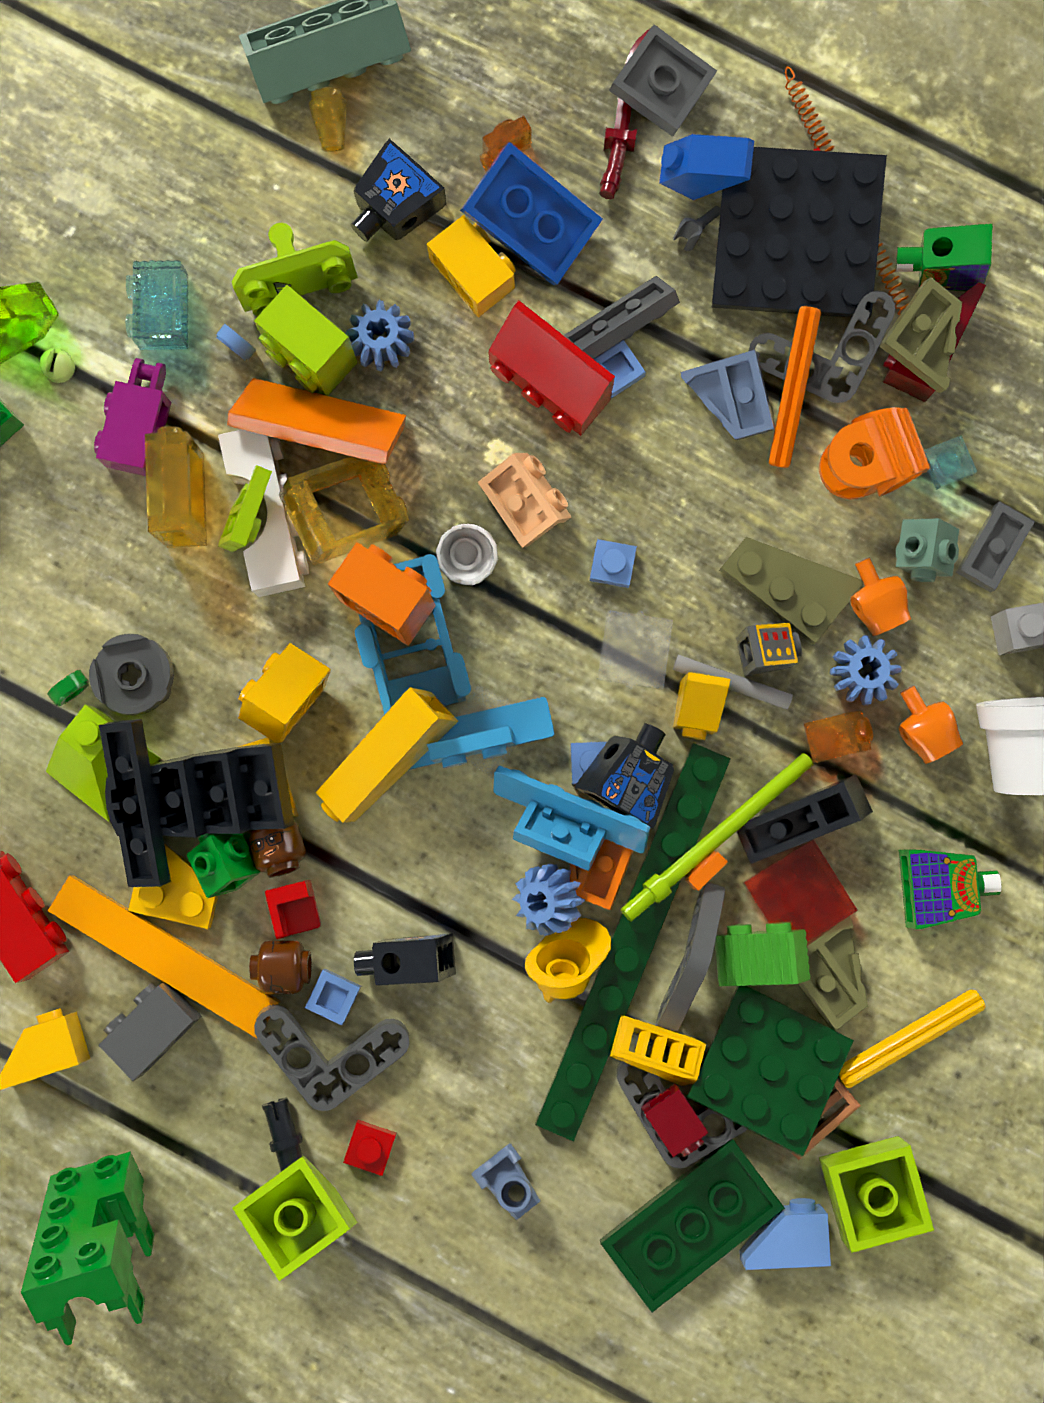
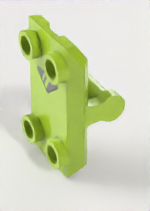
M281 222L272 225L268 232L269 240L272 246L277 249L278 256L239 268L232 280V286L244 311L252 310L255 316H259L286 285L300 296L324 288H328L331 293H341L348 290L352 286L351 280L358 279L347 245L332 240L295 251L293 231L288 224Z

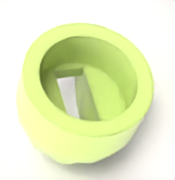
M50 348L40 358L41 371L52 382H66L75 372L74 360L62 349ZM56 357L55 363H54V369H53L54 373H53V372H50V368H51V365H52V362H53V358Z

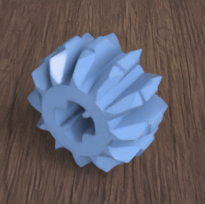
M380 299L376 304V310L373 311L370 310L367 304L363 303L361 309L364 316L351 315L350 322L354 328L346 331V335L353 342L351 345L355 356L361 355L360 362L364 367H367L375 360L376 369L382 371L384 361L389 360L391 365L397 368L399 365L397 354L409 357L410 348L407 344L414 341V333L408 329L411 325L409 316H400V308L396 304L386 311L384 302ZM384 331L387 332L386 338L381 336ZM374 334L379 335L376 340L373 338Z
M864 635L860 637L858 645L851 639L845 642L844 649L846 653L841 651L834 653V660L842 666L831 668L830 675L842 676V681L836 683L834 688L836 691H840L848 687L847 701H854L860 694L862 705H870L873 696L877 700L883 701L888 697L886 689L894 690L898 687L897 681L889 675L900 673L902 668L899 665H890L889 660L895 658L897 652L891 650L884 654L882 652L885 646L884 640L879 639L871 646L869 636ZM869 664L873 671L862 678L858 670L864 665Z
M557 864L530 868L525 872V878H521L515 883L520 894H516L512 900L518 902L521 907L516 916L527 918L526 929H537L540 935L545 936L555 932L561 933L572 927L571 922L577 921L582 916L576 906L581 905L585 899L576 894V890L581 883L576 881L570 882L571 870H559Z

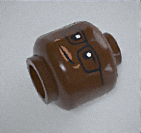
M295 821V825L286 829L251 830L246 837L254 867L258 871L267 873L269 878L279 877L296 871L300 868L299 862L306 855L299 826Z
M265 941L261 944L258 955H251L250 979L258 981V986L264 994H297L302 990L304 984H309L311 981L310 950H304L300 941Z

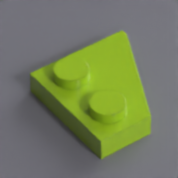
M258 465L254 467L249 484L245 483L239 497L230 510L218 547L234 552L245 547L248 542L253 543L261 525V520L256 518L272 471Z

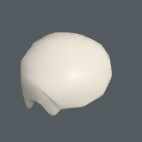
M459 524L447 530L441 536L436 549L439 568L451 581L463 585H475L482 582L493 573L498 561L497 544L492 535L484 528L473 524Z

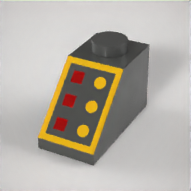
M790 623L747 626L736 637L744 677L791 668L798 663L797 656L802 655L799 635L797 632L792 633Z

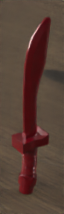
M649 30L636 40L628 54L626 63ZM618 98L614 128L606 127L603 151L611 149L606 172L603 174L600 182L601 189L599 195L609 200L614 199L615 193L619 190L626 151L634 152L637 129L629 131L632 107L620 98Z

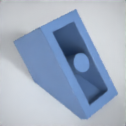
M813 1199L790 1200V1205H783L785 1209L759 1228L739 1250L740 1260L745 1270L831 1266L828 1213L820 1204H815Z

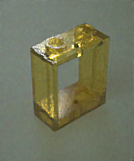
M161 427L157 429V433L145 434L148 532L167 548L207 546L204 452L186 431L183 432L178 427Z
M352 456L287 478L278 494L313 566L349 553L356 542L366 547L396 536L409 521L406 504L400 496L396 495L390 483L387 466ZM359 477L382 524L335 540L312 493Z

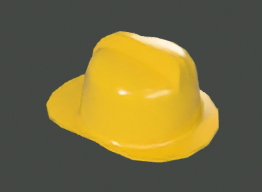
M578 918L577 921L571 922L572 927L567 931L555 932L545 936L526 957L525 970L528 976L536 982L540 991L543 992L546 1002L552 1003L555 999H571L582 994L588 986L591 975L606 959L611 950V937L607 929L599 922L588 918Z

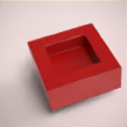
M358 1120L343 1163L383 1176L397 1132Z

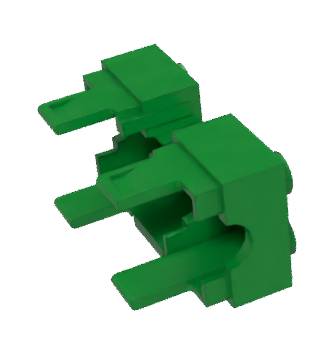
M131 1151L116 1156L108 1155L102 1157L97 1162L77 1168H65L57 1174L51 1175L21 1294L36 1324L43 1322L47 1331L57 1328L64 1344L67 1346L72 1344L76 1326V1318L68 1301L76 1297L89 1298L96 1305L105 1303L109 1312L128 1307L136 1324L142 1322L145 1297L133 1274V1264L131 1262L132 1248L127 1238L132 1237L135 1233L144 1255L149 1257L152 1255L155 1234L143 1209L145 1195L142 1189L144 1179Z

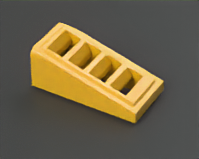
M621 1016L610 1057L678 1085L685 1086L697 1081L706 1044L671 1030L627 1016ZM633 1032L639 1034L635 1052L628 1051ZM649 1039H652L654 1043L649 1058L645 1055ZM667 1045L670 1047L667 1062L665 1063L662 1062Z

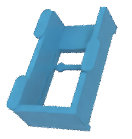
M432 554L394 564L401 571L409 567L427 579L426 585L432 590L430 594L436 605L433 609V615L440 639L434 640L429 638L425 643L382 654L375 625L359 615L361 624L355 629V637L363 665L366 668L373 669L384 715L410 687L432 692L444 706L467 701L465 696L471 692V685L463 656L460 653L454 652L440 602V598L445 593V587L437 558ZM442 645L447 666L389 681L384 660L425 649L433 651L437 646Z

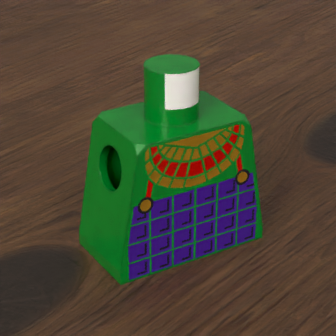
M993 224L928 228L923 232L921 247H897L896 272H919V288L930 277L946 290L968 291L978 282L985 284L992 259Z
M916 849L899 850L905 925L907 928L924 929L979 915L981 913L980 896L1000 895L1001 879L998 871L977 872V862L974 855Z

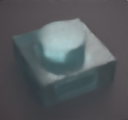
M962 435L924 450L930 466L928 472L936 490L973 476L977 472Z

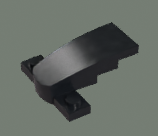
M142 719L115 721L99 725L108 774L105 786L106 808L116 835L119 836L128 887H160L171 882L163 836L197 838L207 833L241 834L249 830L286 829L295 825L281 742L208 751L150 764Z

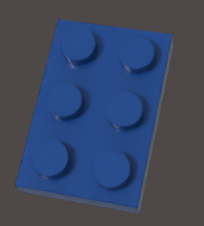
M510 142L504 146L460 209L462 213L552 285L559 283L603 220V218Z

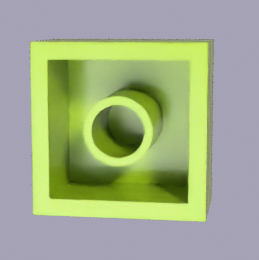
M288 285L279 292L254 320L261 334L258 340L267 348L265 351L267 356L281 368H284L286 364L290 366L297 374L295 379L310 393L317 389L323 395L328 396L357 364L349 337Z
M895 1136L819 1157L840 1238L851 1253L934 1231L911 1145L901 1137Z

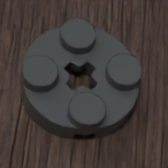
M122 634L108 640L102 646L103 649L98 653L96 659L93 658L89 669L91 689L95 697L109 709L124 715L137 716L153 711L169 699L174 680V669L168 653L159 643L139 634ZM134 664L137 670L142 671V676L138 678L137 684L133 686L130 681L122 680V674L128 672V665Z

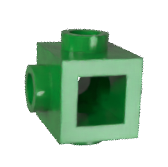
M242 833L204 834L198 839L200 844L186 854L206 898L237 891L261 873V871L254 867L249 846Z

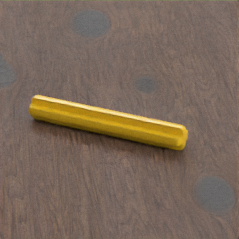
M968 990L851 1058L843 1064L838 1076L845 1087L852 1088L984 1011L986 1006L982 997L976 990Z

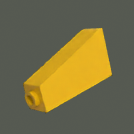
M410 687L316 791L317 795L324 801L321 804L322 809L336 822L339 820L342 823L355 822L429 751L427 744L438 742L459 721L432 692Z

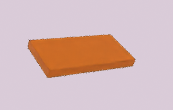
M253 378L229 410L227 425L386 464L405 427L406 415Z

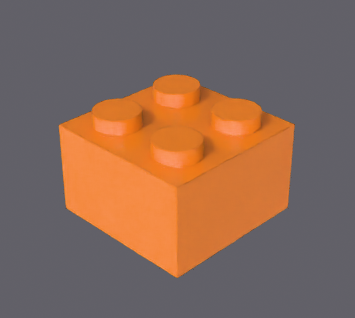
M356 542L329 581L328 586L341 603L409 646L436 606L430 594L432 590L426 585L427 579L409 567L401 571L391 563L393 558L376 545L371 544L367 549Z

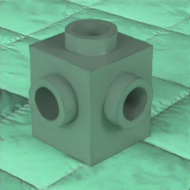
M939 518L904 519L900 541L896 547V567L910 573V578L919 582H935L936 577L953 576L954 563L959 555L957 544L959 529Z

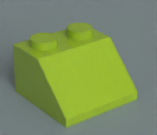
M305 1156L299 1158L232 1208L279 1281L358 1223L336 1188Z

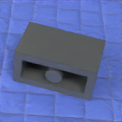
M153 983L149 984L133 1000L138 1006L127 1017L123 1013L119 1014L103 1030L108 1036L98 1046L132 1081L143 1076L202 1017L175 988L166 983L159 984L157 987Z

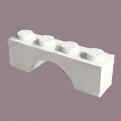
M242 429L219 434L218 438L226 474L234 483L249 484L256 465L272 471L263 496L267 506V521L264 531L253 545L243 551L251 591L258 597L305 587L303 575L309 574V568L304 551H297L295 536H300L301 532L296 513H289L286 498L292 497V490L287 473L281 474L278 460L284 459L280 439Z

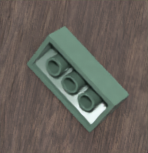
M338 0L238 35L263 103L271 101L272 104L286 102L293 97L294 92L306 88L309 91L325 88L330 84L329 80L342 75L345 78L359 76L366 72V67L379 62L382 65L396 63L403 58L402 54L411 51L398 3L395 0Z

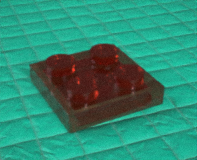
M814 840L806 842L742 882L767 924L791 922L792 930L805 929L807 942L858 911Z

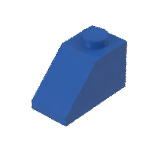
M691 134L664 145L659 184L695 200L750 180L754 140L743 137Z

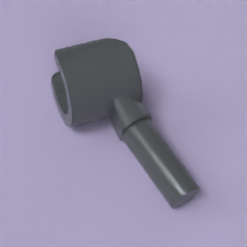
M714 206L696 220L684 218L679 224L673 240H676L678 237H684L688 239L684 250H693L705 226L720 215V207Z

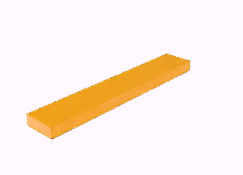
M69 875L48 909V912L255 1038L257 1037L254 1025L258 1013L269 1005H279L281 1002L270 994H264L257 986L137 913L128 911L127 907L74 875ZM270 1016L266 1018L267 1023L270 1020Z

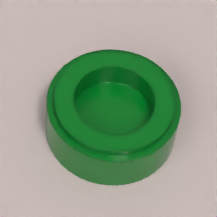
M77 670L55 684L48 691L47 695L56 706H62L81 694L89 686L90 681L81 670Z

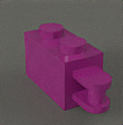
M135 358L128 383L115 381L113 392L107 394L104 402L106 419L103 431H98L94 442V452L97 454L96 459L106 468L153 478L172 403L162 391L166 376L165 364L158 362L153 366L145 364L144 359ZM142 380L151 381L149 388L141 386Z

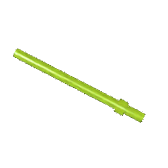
M802 753L660 876L654 874L643 884L644 889L621 908L624 916L632 922L654 902L658 904L672 893L671 887L814 765L811 758L807 754Z

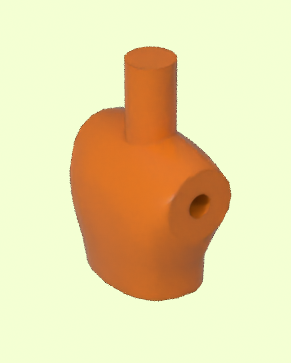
M870 557L855 564L865 587L851 597V606L872 636L882 634L912 619L908 610L907 589L900 577L891 576L879 579Z
M915 685L900 692L912 714L900 724V735L905 743L922 758L925 764L938 760L963 745L955 715L947 703L942 701L926 706Z

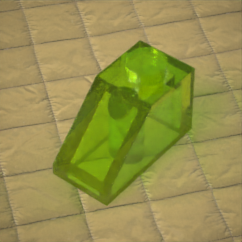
M40 282L0 287V365L44 339L59 316L53 301L48 297Z

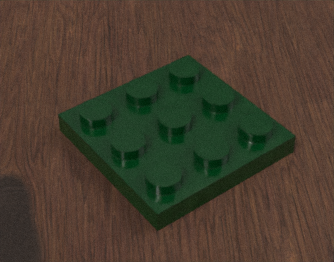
M737 986L703 1059L698 1079L695 1083H692L686 1098L803 1157L854 1040L747 986Z

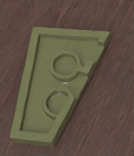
M745 537L719 570L784 623H790V627L812 645L820 639L850 602L851 597L863 585L861 579Z

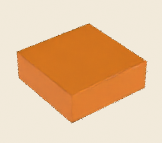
M713 851L685 876L684 880L694 890L699 891L728 861L718 851Z

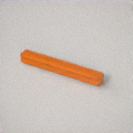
M802 306L798 312L769 457V464L772 466L788 468L791 464L821 311L818 308Z

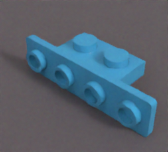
M540 697L455 717L459 722L438 742L427 744L429 751L409 770L441 762L443 768L466 764V757L481 753L483 759L494 758L507 754V747L553 737L555 732L547 699Z
M498 766L495 770L493 792L498 796L526 807L514 829L513 840L587 871L590 870L605 839L638 853H644L648 842L650 826L642 823L638 818L619 814L604 808L594 800H585L567 793L557 785H547L532 779L522 771L510 770L503 766Z

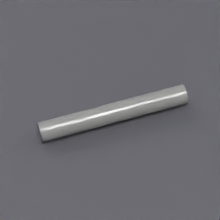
M677 655L673 670L684 674L692 672L729 678V690L784 709L789 708L793 694L681 655Z

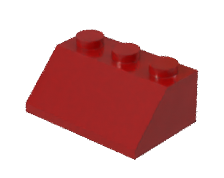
M518 300L488 350L489 363L492 365L490 369L503 382L509 383L511 380L522 389V396L530 404L537 408L542 405L554 414L552 419L560 428L569 433L573 429L581 436L610 402L615 376Z

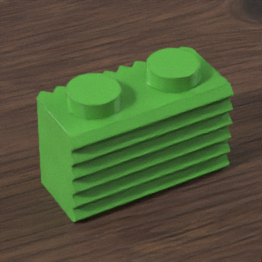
M791 922L766 924V931L752 932V924L728 925L727 933L716 936L715 950L718 982L721 987L799 984L810 980L805 929L792 930Z

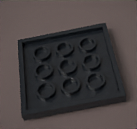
M754 147L750 180L722 190L711 308L798 314L802 306H809L820 309L821 316L852 318L861 299L870 292H874L887 155ZM867 302L865 305V309L870 312L868 319H870V317L872 316L873 303Z

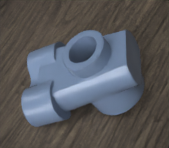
M509 1143L471 1173V1175L482 1190L487 1187L498 1199L499 1204L515 1220H518L537 1205L540 1199L518 1163L522 1159L513 1145ZM515 1184L522 1186L524 1197L521 1201L511 1199L509 1195L511 1186Z

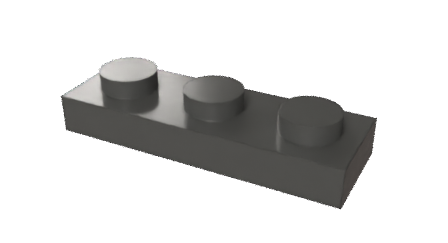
M654 276L564 336L591 358L595 359L620 341L630 338L634 332L649 322L664 316L668 310L679 304L680 301L674 288L658 276Z

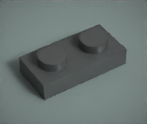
M999 501L994 505L956 573L990 593L995 591L1035 521Z

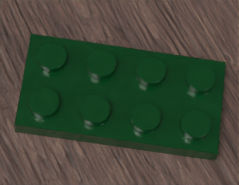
M732 1139L709 1153L600 1239V1244L651 1313H653L785 1209V1207Z

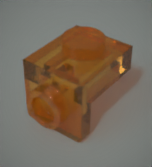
M525 116L514 121L512 119L505 120L498 124L493 132L482 137L483 154L479 157L485 172L488 171L508 142L512 143L521 152L532 147V129Z
M862 711L847 712L804 723L813 763L871 750L870 741L873 740V729L869 719L863 716Z

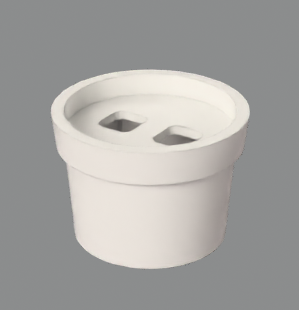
M1044 697L1013 698L977 703L980 728L986 731L994 791L1012 795H1044Z

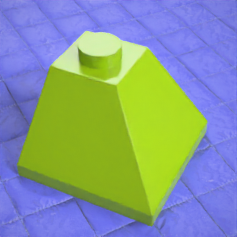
M85 704L59 736L46 772L110 822L105 799V786L108 774L99 725L115 721L100 709ZM147 747L150 764L157 763L161 757Z

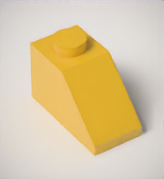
M688 672L680 681L673 724L674 729L682 730V737L706 740L707 734L713 735L718 732L730 679Z
M59 1008L36 1016L38 1024L23 1030L0 1073V1090L79 1065L90 1059L77 1011L63 1016L62 1010Z

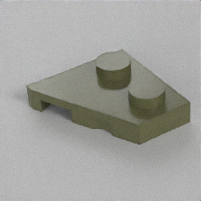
M849 915L841 917L807 943L809 973L811 976L810 980L799 983V986L832 1030H838L868 1007L865 986L860 980L862 969L859 953H855L851 928H854L853 921Z

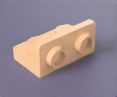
M513 453L478 481V484L520 546L524 548L530 546L558 523H564L569 520L571 515L566 509L568 507L566 498L558 489L552 488L544 477L546 471L542 463L534 455Z

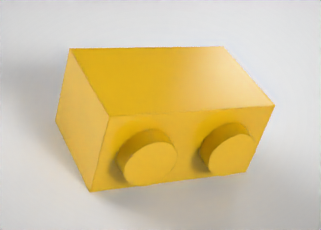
M462 215L428 242L427 250L429 260L479 318L515 289L514 272L516 270L510 259L503 252L497 254L489 245L491 240L486 231L476 223L472 225L465 215Z
M289 643L280 655L274 652L269 657L262 669L264 674L257 682L251 679L245 685L238 698L242 702L238 719L275 743L282 742L324 691L331 669L292 643Z

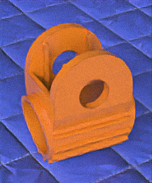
M906 407L885 408L856 417L851 421L852 424L843 427L834 436L831 443L824 450L819 462V474L824 486L834 495L844 499H858L878 492L879 497L884 496L906 485L930 469L912 418ZM850 457L857 458L862 466L855 465Z

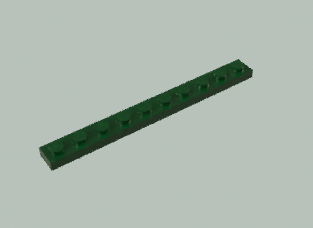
M691 744L626 904L644 889L643 884L654 874L660 876L696 845L731 758L698 744ZM681 880L670 888L672 893L659 904L654 902L632 922L623 913L621 914L611 938V950L598 969L536 1119V1126L574 1142L612 1050L620 1017L626 1016Z

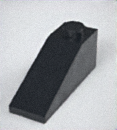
M855 774L754 817L736 832L750 864L861 821L871 814L873 810Z

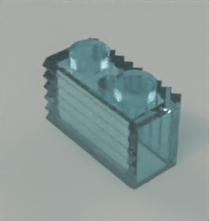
M144 260L141 262L134 261L133 275L126 276V293L128 299L132 300V314H127L125 320L127 336L132 338L140 350L188 349V273L183 264L178 260H159L157 262L153 260L149 262Z

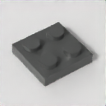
M653 24L612 83L609 91L673 137L715 76L717 70Z

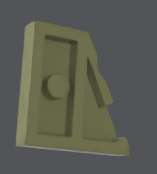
M928 278L920 286L879 345L938 393L946 391L950 384V378L947 377L950 355L955 352L957 339L955 327L960 320L962 302L933 278Z

